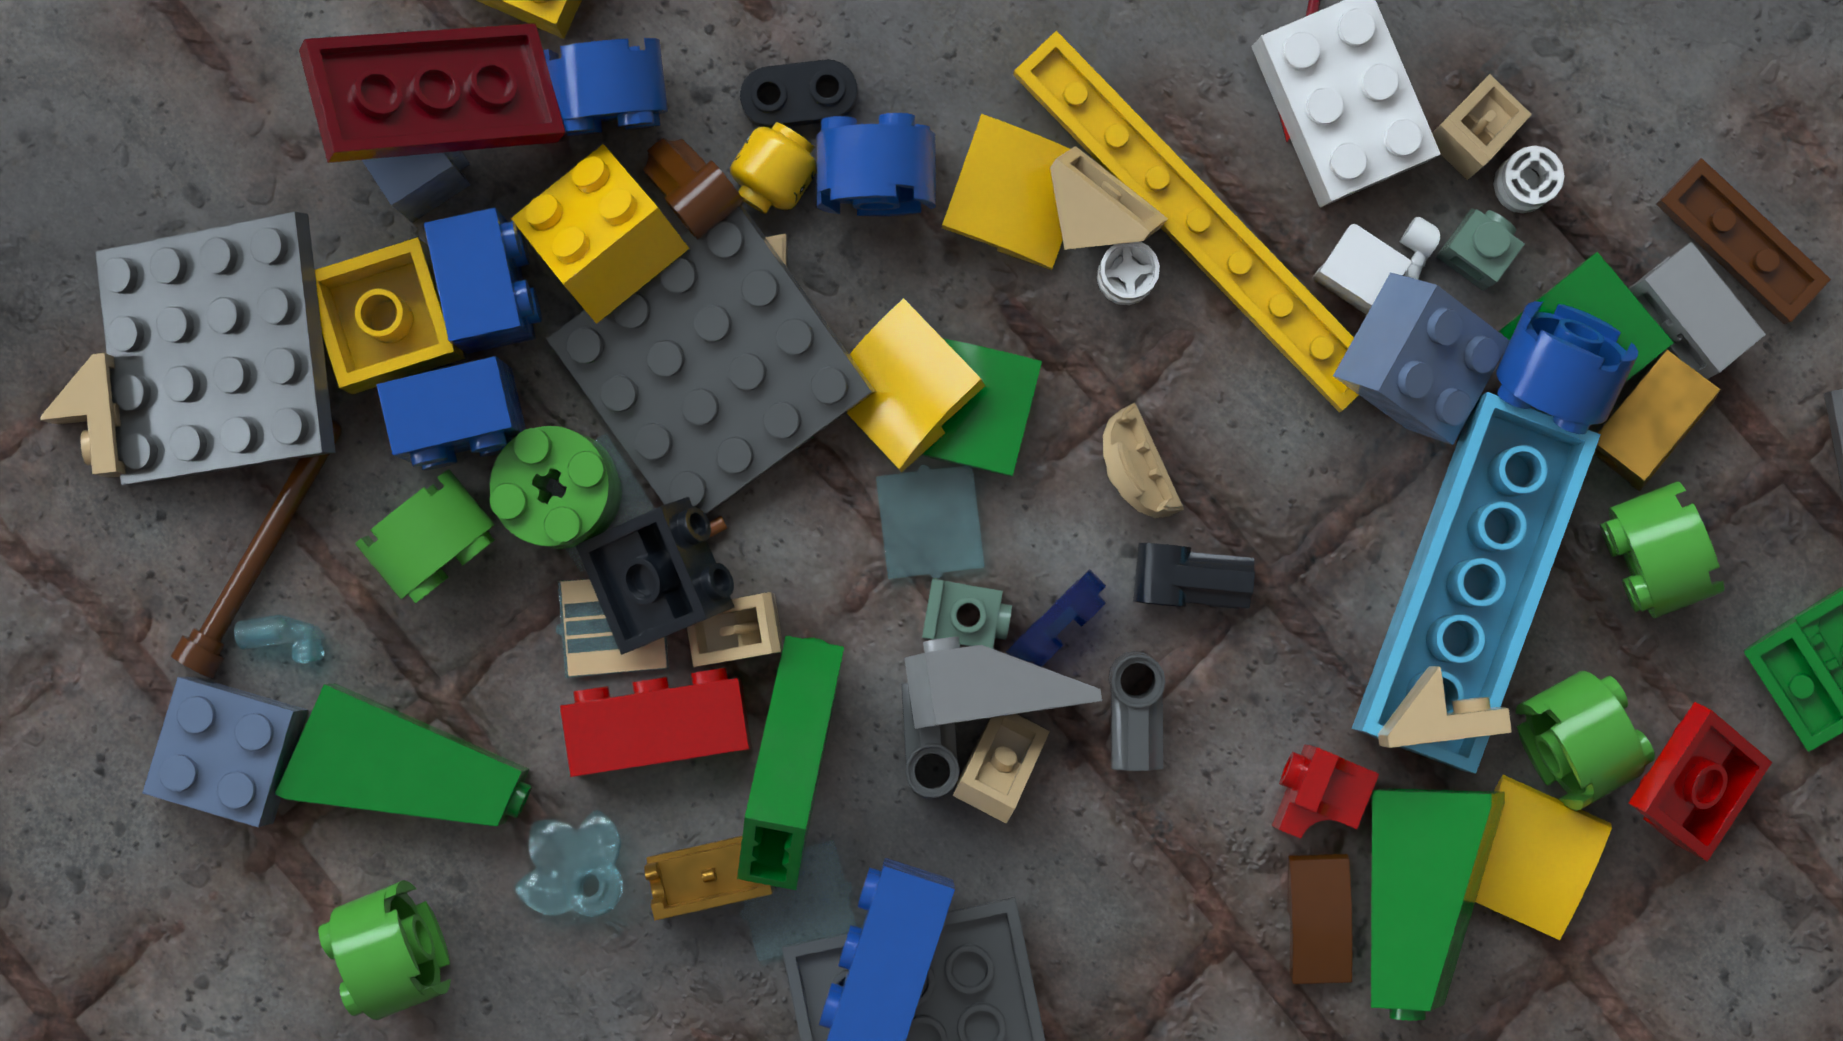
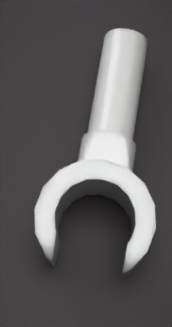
M1415 217L1411 221L1400 240L1401 244L1415 252L1410 259L1412 262L1407 268L1405 276L1419 280L1427 259L1440 241L1438 228L1421 217Z

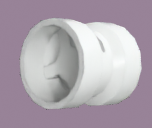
M1536 145L1524 147L1504 161L1496 171L1493 183L1495 195L1500 203L1510 211L1518 213L1533 212L1553 199L1562 188L1565 176L1563 165L1557 155L1545 147Z
M1142 242L1114 244L1106 251L1098 266L1097 282L1100 291L1108 300L1119 305H1132L1142 301L1149 295L1159 278L1160 265L1157 256L1148 245Z

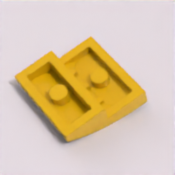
M981 114L942 228L997 247L998 252L1052 270L1063 239L1050 167L1057 157L1070 150V148L1017 126Z
M903 298L871 329L849 354L876 392L846 414L902 473L945 434L941 426L983 389L985 384L969 365Z
M1502 775L1494 791L1505 792V804L1475 902L1560 940L1592 878L1610 835L1612 825L1610 822L1581 809L1572 810L1559 799L1506 775Z

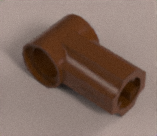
M662 138L647 150L648 161L643 169L644 172L663 193L667 204L697 240L744 203L739 192L712 160L706 164L683 139L669 141Z

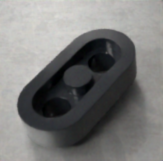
M826 59L766 66L754 70L745 78L740 90V101L747 118L759 127L772 129L775 122L787 127L821 123L823 118L847 116L852 111L857 101V83L852 71L846 65L836 60ZM825 79H831L839 86L837 94L831 98H824L816 91L818 84ZM773 86L780 91V98L776 103L765 105L759 101V92L764 87Z

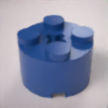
M644 38L645 50H640V46L629 47L628 39L601 40L560 46L562 57L560 59L558 53L550 49L543 50L567 136L602 133L601 121L618 120V127H625L626 130L661 126L659 114L668 112L660 39Z
M908 113L879 115V124H857L856 118L846 116L826 117L821 120V131L816 136L817 208L819 210L840 214V203L853 204V208L857 209V216L875 217L921 213V203L930 209L936 207V135L930 130L929 126L915 124V115Z
M1530 302L1526 305L1496 369L1497 378L1501 382L1497 394L1502 400L1512 406L1522 409H1529L1532 406L1552 415L1554 423L1568 432L1586 434L1590 425L1600 424L1608 419L1638 357V350L1631 342L1626 351L1616 343L1621 332L1591 314L1558 304L1554 314L1539 312L1543 302Z

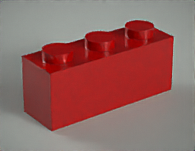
M726 668L691 673L693 685L669 688L668 677L632 682L634 694L610 698L609 686L573 691L575 703L560 706L570 777L752 748L742 678L728 679Z

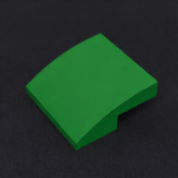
M1598 252L1592 254L1548 292L1535 300L1536 302H1543L1539 312L1554 314L1558 304L1566 305L1591 314L1619 330L1621 334L1616 343L1627 351L1632 342L1638 350V357L1626 381L1674 343ZM1523 311L1498 332L1510 340Z
M944 339L982 379L985 387L941 426L945 434L921 456L1013 477L1042 361L987 347Z
M1841 587L1743 650L1808 752L1843 733V587Z

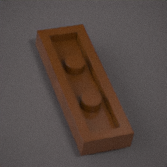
M1702 158L1697 160L1656 203L1662 211L1784 325L1792 322L1831 280Z

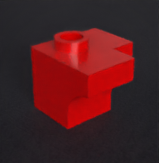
M1305 744L1301 754L1296 752L1290 754L1283 769L1279 784L1287 787L1272 827L1300 839L1310 826L1324 820L1337 821L1357 829L1379 773L1321 748Z

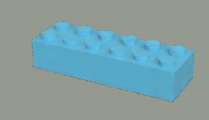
M1489 392L1480 395L1463 426L1354 720L1353 730L1378 739L1380 730L1429 666H1440L1447 713L1453 712L1452 701L1469 698L1489 697L1490 708L1501 707L1601 434L1590 430L1586 434L1571 433L1556 425L1553 421V416L1532 408L1522 409L1512 406L1499 396ZM1490 735L1400 747L1461 771L1476 774Z

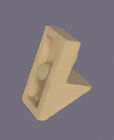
M98 353L91 355L45 410L40 420L52 424L87 421L88 430H83L81 433V451L85 464L92 465V474L108 478L120 477V474H126L125 464L123 461L118 460L115 427L121 426L119 406L117 403L112 402L109 369L115 368L114 356Z
M1429 666L1378 733L1379 746L1392 748L1512 733L1509 708H1490L1489 697H1479L1452 701L1453 712L1447 713L1440 666Z
M1017 714L990 718L958 778L953 796L1007 823L1017 806L1050 731Z

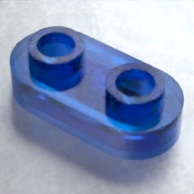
M1089 569L1005 652L1010 656L1026 662L1031 661L1034 665L1042 667L1064 645L1057 635L1072 620L1082 627L1106 604V601L1099 595L1106 585Z

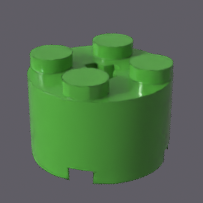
M558 426L529 428L518 433L498 455L490 477L491 509L498 516L502 524L516 537L528 543L556 549L576 547L577 544L605 532L615 519L622 498L620 478L607 450L588 436ZM550 479H559V483L567 487L563 497L552 496V493L547 490Z
M450 469L437 477L444 486L441 490H438L434 484L427 489L423 487L374 526L371 532L378 539L376 542L367 535L355 543L400 600L409 595L416 604L449 578L442 567L456 557L463 566L495 541L488 532L495 524Z
M1679 481L1610 507V520L1599 525L1611 556L1623 554L1631 576L1623 578L1622 584L1635 612L1648 610L1654 619L1724 592L1723 581L1711 583L1709 571L1720 568L1709 535L1694 503L1681 507L1675 496L1686 491Z
M1579 671L1516 707L1515 714H1525L1526 722L1518 725L1517 729L1531 763L1547 786L1555 781L1562 786L1568 794L1560 797L1559 800L1572 810H1580L1642 776L1645 766L1655 761V753L1651 743L1640 730H1635L1624 709L1628 707L1627 696L1621 685L1612 676H1607L1600 680L1590 672Z
M402 880L334 908L330 921L319 926L318 933L321 946L326 955L336 961L343 979L339 988L340 996L345 1008L352 1016L365 1013L371 1019L380 1020L443 995L450 988L451 979L441 982L440 968L450 964L442 931L427 901L416 905L407 894L417 889L408 881Z

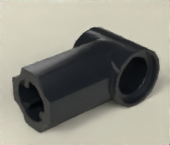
M1138 544L1133 602L1186 607V603L1233 609L1250 608L1255 577L1254 558L1191 552V547L1178 545Z

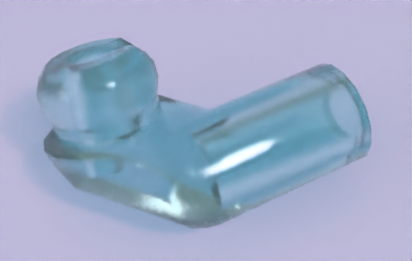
M279 614L241 620L235 625V641L243 650L279 644H292L291 655L296 663L320 661L324 657L325 653L321 640L326 638L317 625Z

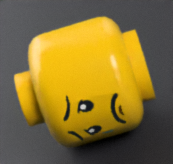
M775 122L772 129L761 126L753 130L730 166L731 176L741 185L738 192L744 202L763 214H766L771 206L780 210L792 209L817 173V162L811 155L815 147L800 134L778 122Z

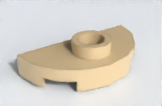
M1133 403L1119 410L1108 420L1103 434V456L1109 480L1118 489L1121 496L1138 512L1153 518L1171 516L1184 510L1137 405Z

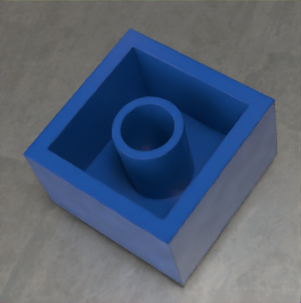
M490 208L424 223L449 342L469 354L536 339L533 324L542 322L541 309L535 288H529L527 280H523L520 266L529 265L530 260L525 237L520 230H517L514 221L508 222L496 208Z
M496 356L376 384L393 456L411 462L413 467L421 466L422 470H432L456 464L457 458L455 453L471 450L472 453L479 452L480 457L500 454L502 449L518 433L526 429L512 368Z

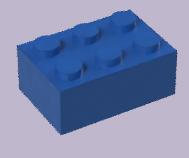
M889 858L884 859L881 871L869 867L857 906L868 911L862 928L850 925L838 964L839 967L848 969L843 986L831 983L820 1017L819 1025L829 1028L827 1041H906L955 891L952 879Z

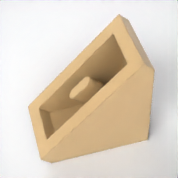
M1489 74L1432 134L1441 155L1468 180L1493 158L1532 114Z
M1076 146L1057 157L1050 167L1064 250L1145 241L1159 230L1168 219Z
M768 592L732 599L735 608L687 627L693 667L781 653L783 640L775 594Z

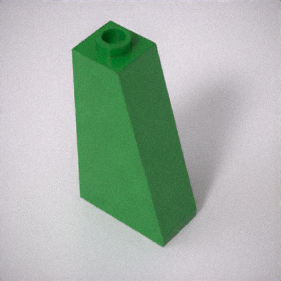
M785 636L744 818L737 879L797 890L844 652L843 646L828 644L818 638L809 637L802 639Z
M334 683L323 685L275 795L287 800L500 826L506 823L509 815L514 818L520 816L532 786L524 783L529 768Z
M1384 788L1372 791L1371 1008L1389 1009L1390 1019L1407 1021L1425 1020L1426 1011H1432L1445 1004L1505 804V792Z

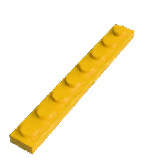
M1056 30L1014 70L1013 76L1099 165L1168 218L1161 229L1338 412L1343 411L1358 394L1333 377L1354 337Z

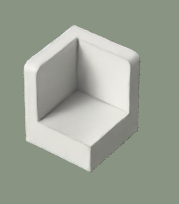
M1352 224L1347 228L1326 262L1317 270L1312 279L1367 315L1390 272L1403 275L1412 261L1360 226Z

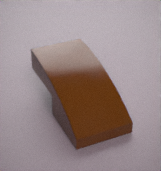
M1348 854L1288 855L1287 910L1290 916L1289 973L1292 984L1352 983V897Z

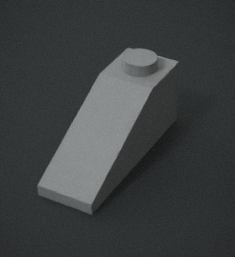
M959 637L924 641V653L904 658L915 729L1102 701L1101 689L983 645L960 648Z

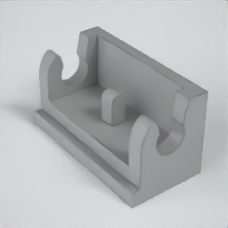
M1692 242L1685 245L1671 257H1667L1628 288L1674 342L1666 350H1669L1706 379L1720 373L1766 335Z

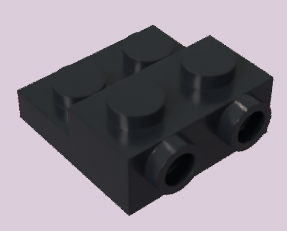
M689 497L662 505L576 545L621 655L735 608L730 597L734 591L733 577L726 566L716 563L707 542L711 534L710 522L701 509L692 506Z

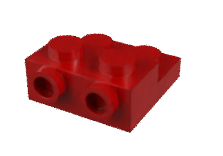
M1694 702L1683 720L1675 728L1672 737L1649 772L1642 778L1639 787L1628 803L1644 815L1643 820L1673 844L1708 862L1769 769L1772 761L1713 710Z

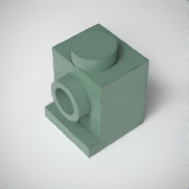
M1472 208L1436 257L1484 291L1498 282L1525 243L1514 236L1517 231L1516 228L1503 216L1491 210L1483 214L1478 209L1474 210Z
M932 578L922 638L935 640L959 637L960 645H983L993 649L995 638L1002 640L1007 638L1012 605L1001 603L1003 591ZM963 604H973L978 608L980 619L976 625L965 627L958 622L957 611Z

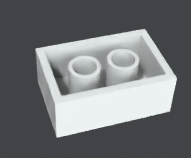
M1343 0L1261 35L1251 46L1320 208L1422 165L1441 154L1376 0Z

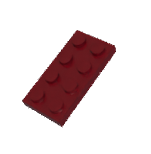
M536 23L309 38L303 41L299 49L328 163L556 143L565 134V128Z

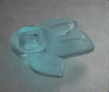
M595 810L582 822L578 830L557 820L545 819L532 824L528 846L532 862L537 868L525 875L515 885V890L520 899L537 912L550 916H557L572 909L581 915L598 917L610 912L618 904L623 891L622 876L615 866L621 848V839L613 822L601 811ZM595 875L599 880V889L595 895L587 897L583 890L584 882L588 877Z

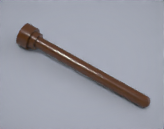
M332 419L334 443L336 444L342 430L340 424ZM330 454L300 458L202 627L200 630L193 628L189 637L182 635L171 654L173 659L210 679L214 678L225 659L220 655L225 647V644L221 642L222 638Z

